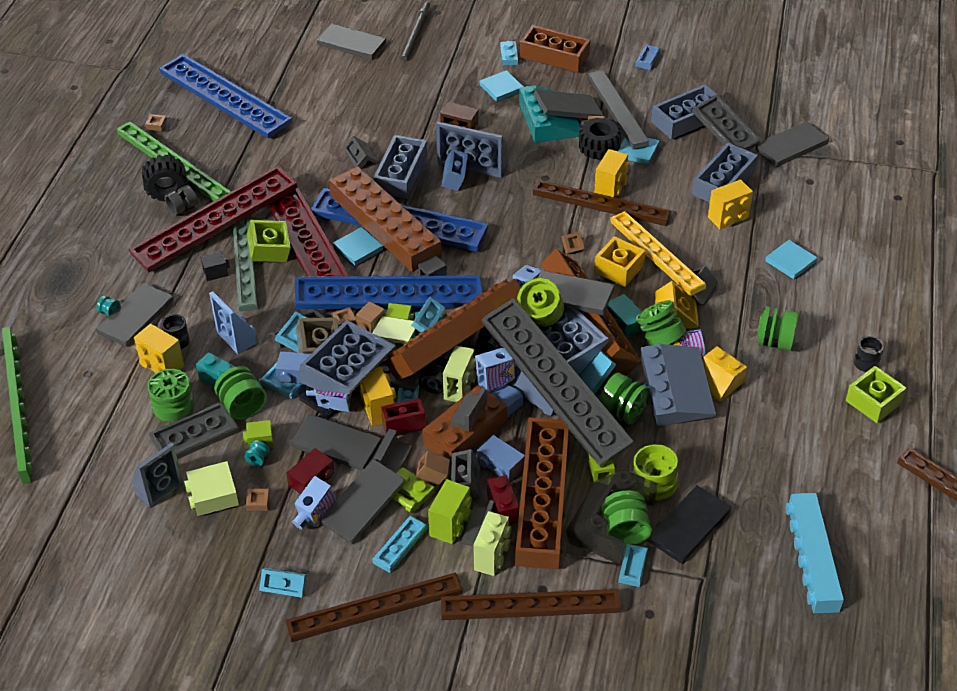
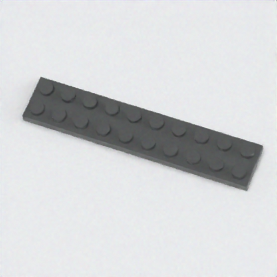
M514 298L482 318L484 326L502 348L510 354L515 364L600 468L634 445V441Z

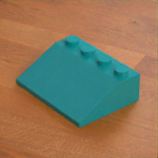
M536 85L519 88V104L534 143L579 137L580 125L577 118L545 115L534 96L535 90H553Z

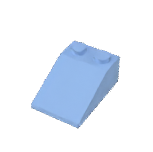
M213 291L210 292L217 334L237 354L257 344L255 328L249 325L242 315H239Z

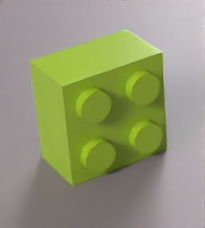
M250 220L247 238L251 261L287 262L290 242L286 221Z
M874 366L849 385L846 402L875 423H878L902 404L907 388Z
M446 479L428 510L430 537L453 545L455 539L461 536L465 521H469L472 514L470 509L472 501L470 487Z

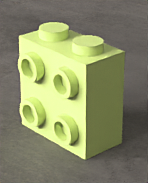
M382 316L373 334L394 344L395 349L404 346L403 344L416 338L419 331L411 326L413 321Z
M457 345L454 347L443 372L444 400L457 402L471 391V383H474L477 377V372L474 371L476 367L474 349Z
M227 461L186 472L188 480L184 481L187 493H192V496L188 498L191 509H196L197 516L239 505Z
M488 511L474 542L475 571L495 576L497 569H501L504 562L503 554L509 551L511 539H508L511 533L509 517Z

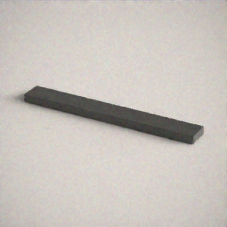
M604 71L588 73V79L615 122L620 126L632 149L649 146L647 137Z

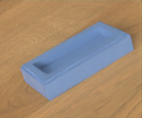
M645 45L636 61L635 67L651 70L660 53V48Z

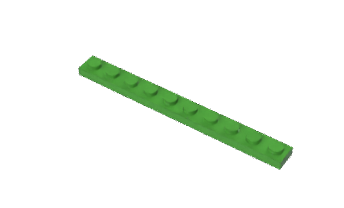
M132 122L117 128L118 135L151 158H156L157 155L164 156V154L169 157L175 156V159L179 158L185 166L187 183L210 200L215 201L231 192Z
M10 327L2 328L17 467L22 484L31 483L30 474L34 472L32 463L28 461L32 456L30 447H27V444L30 443L27 431L25 432L28 424L26 417H23V414H26L24 402H21L25 398L23 389L20 388L23 385L21 374H18V372H21L19 360H16L20 358L18 348L15 347V345H18L16 334H12Z

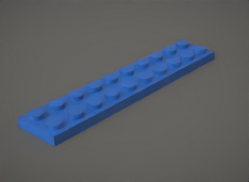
M184 54L159 68L162 75L268 139L292 124V118Z
M323 188L311 208L314 216L362 226L331 197L330 189ZM402 205L444 245L477 252L488 230V223Z
M480 275L295 277V309H345L348 307L351 309H362L368 302L382 308H388L389 303L411 305V308H422L429 297L445 308H458L469 301L471 302L482 293Z

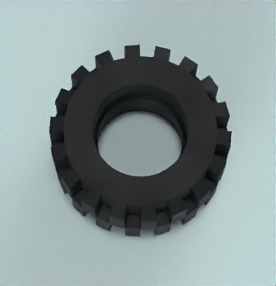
M598 117L596 119L591 118L589 121L581 124L578 147L580 152L584 153L586 157L589 156L591 159L596 158L600 160L603 159L608 149L618 152L621 143V128L616 122H613L611 119Z
M157 155L156 158L152 157L150 161H146L145 166L142 167L144 191H146L148 196L151 195L152 199L157 198L158 201L165 200V195L173 191L177 192L179 188L188 185L185 166L179 158L175 159V156Z

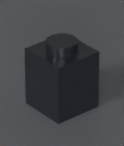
M222 251L200 256L207 281L228 276L227 269L230 268L228 258H224Z

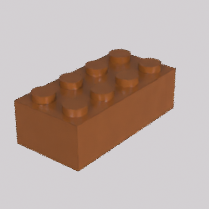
M535 25L530 27L520 41L521 58L567 69L572 72H579L590 55V39Z
M477 385L469 393L478 395L482 387ZM487 392V405L470 432L451 426V419L465 399V395L422 430L423 446L431 452L450 459L449 465L451 466L452 453L473 450L507 421V405L489 392Z

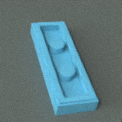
M409 516L372 559L373 564L391 573L428 529L427 524Z

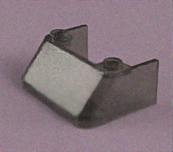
M619 471L598 479L568 525L566 540L574 546L621 565L624 541L606 534L608 522L601 516L602 504L606 497L615 493V491L631 490L642 494L646 504L654 507L658 483L629 471Z

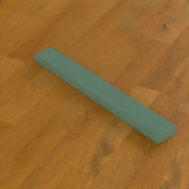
M250 215L233 224L239 312L258 309L254 261H251L247 238Z

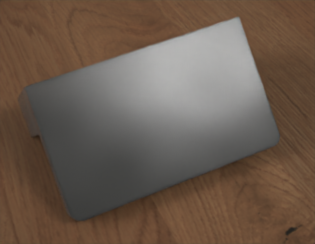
M352 136L343 148L355 167L358 166L362 169L368 160L376 164L380 162L369 145L355 136Z
M706 265L692 270L693 273L706 283V289L693 295L700 305L705 303L718 283Z
M482 388L478 395L468 392L452 417L451 426L470 432L487 405V389Z
M389 429L373 459L397 473L406 462L412 450V445L397 441V431Z
M489 501L487 509L477 506L473 507L462 538V544L474 547V542L488 511L494 513V501Z

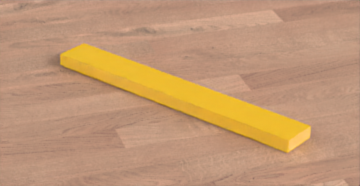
M624 211L610 218L611 224L635 246L644 249L645 255L690 296L706 289L705 282L627 212Z

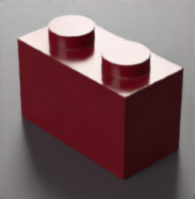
M420 398L381 406L382 423L385 433L389 429L397 431L398 435L422 430L426 427L425 411Z
M314 448L286 472L288 486L302 494L314 476L324 482L329 480L335 473L333 459Z
M504 475L487 479V496L489 501H494V513L509 517V525L518 523L519 505L508 476Z

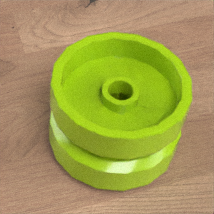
M536 278L526 282L519 290L518 304L538 327L551 326L561 318L564 311V300L553 282L544 278Z

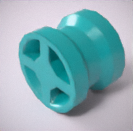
M104 295L97 302V312L106 314L109 317L120 306V302L116 299L111 300L110 297Z
M253 441L250 445V450L246 451L244 458L253 466H261L264 462V457H267L270 450L263 442Z

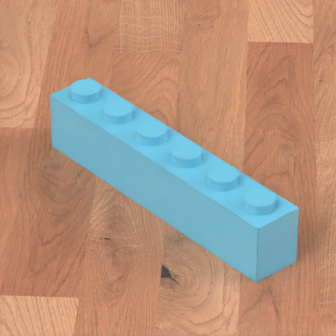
M816 493L791 494L789 503H786V514L790 515L791 518L790 531L795 535L794 548L799 551L798 564L800 568H803L804 572L802 580L803 585L807 586L808 605L812 606L813 614L840 612L844 599Z

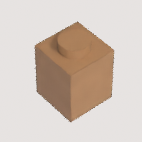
M368 302L355 315L356 325L373 333L381 317L385 316L384 308Z
M428 450L418 462L416 477L438 486L450 474V459Z

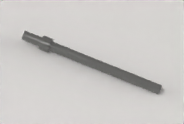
M425 2L423 8L418 13L419 17L401 56L403 61L407 60L421 25L429 13V2Z

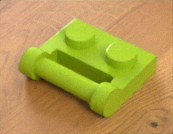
M402 467L396 474L404 478L406 483L399 491L412 500L407 499L398 492L392 499L406 507L408 512L414 513L434 493V486L417 478L416 475Z

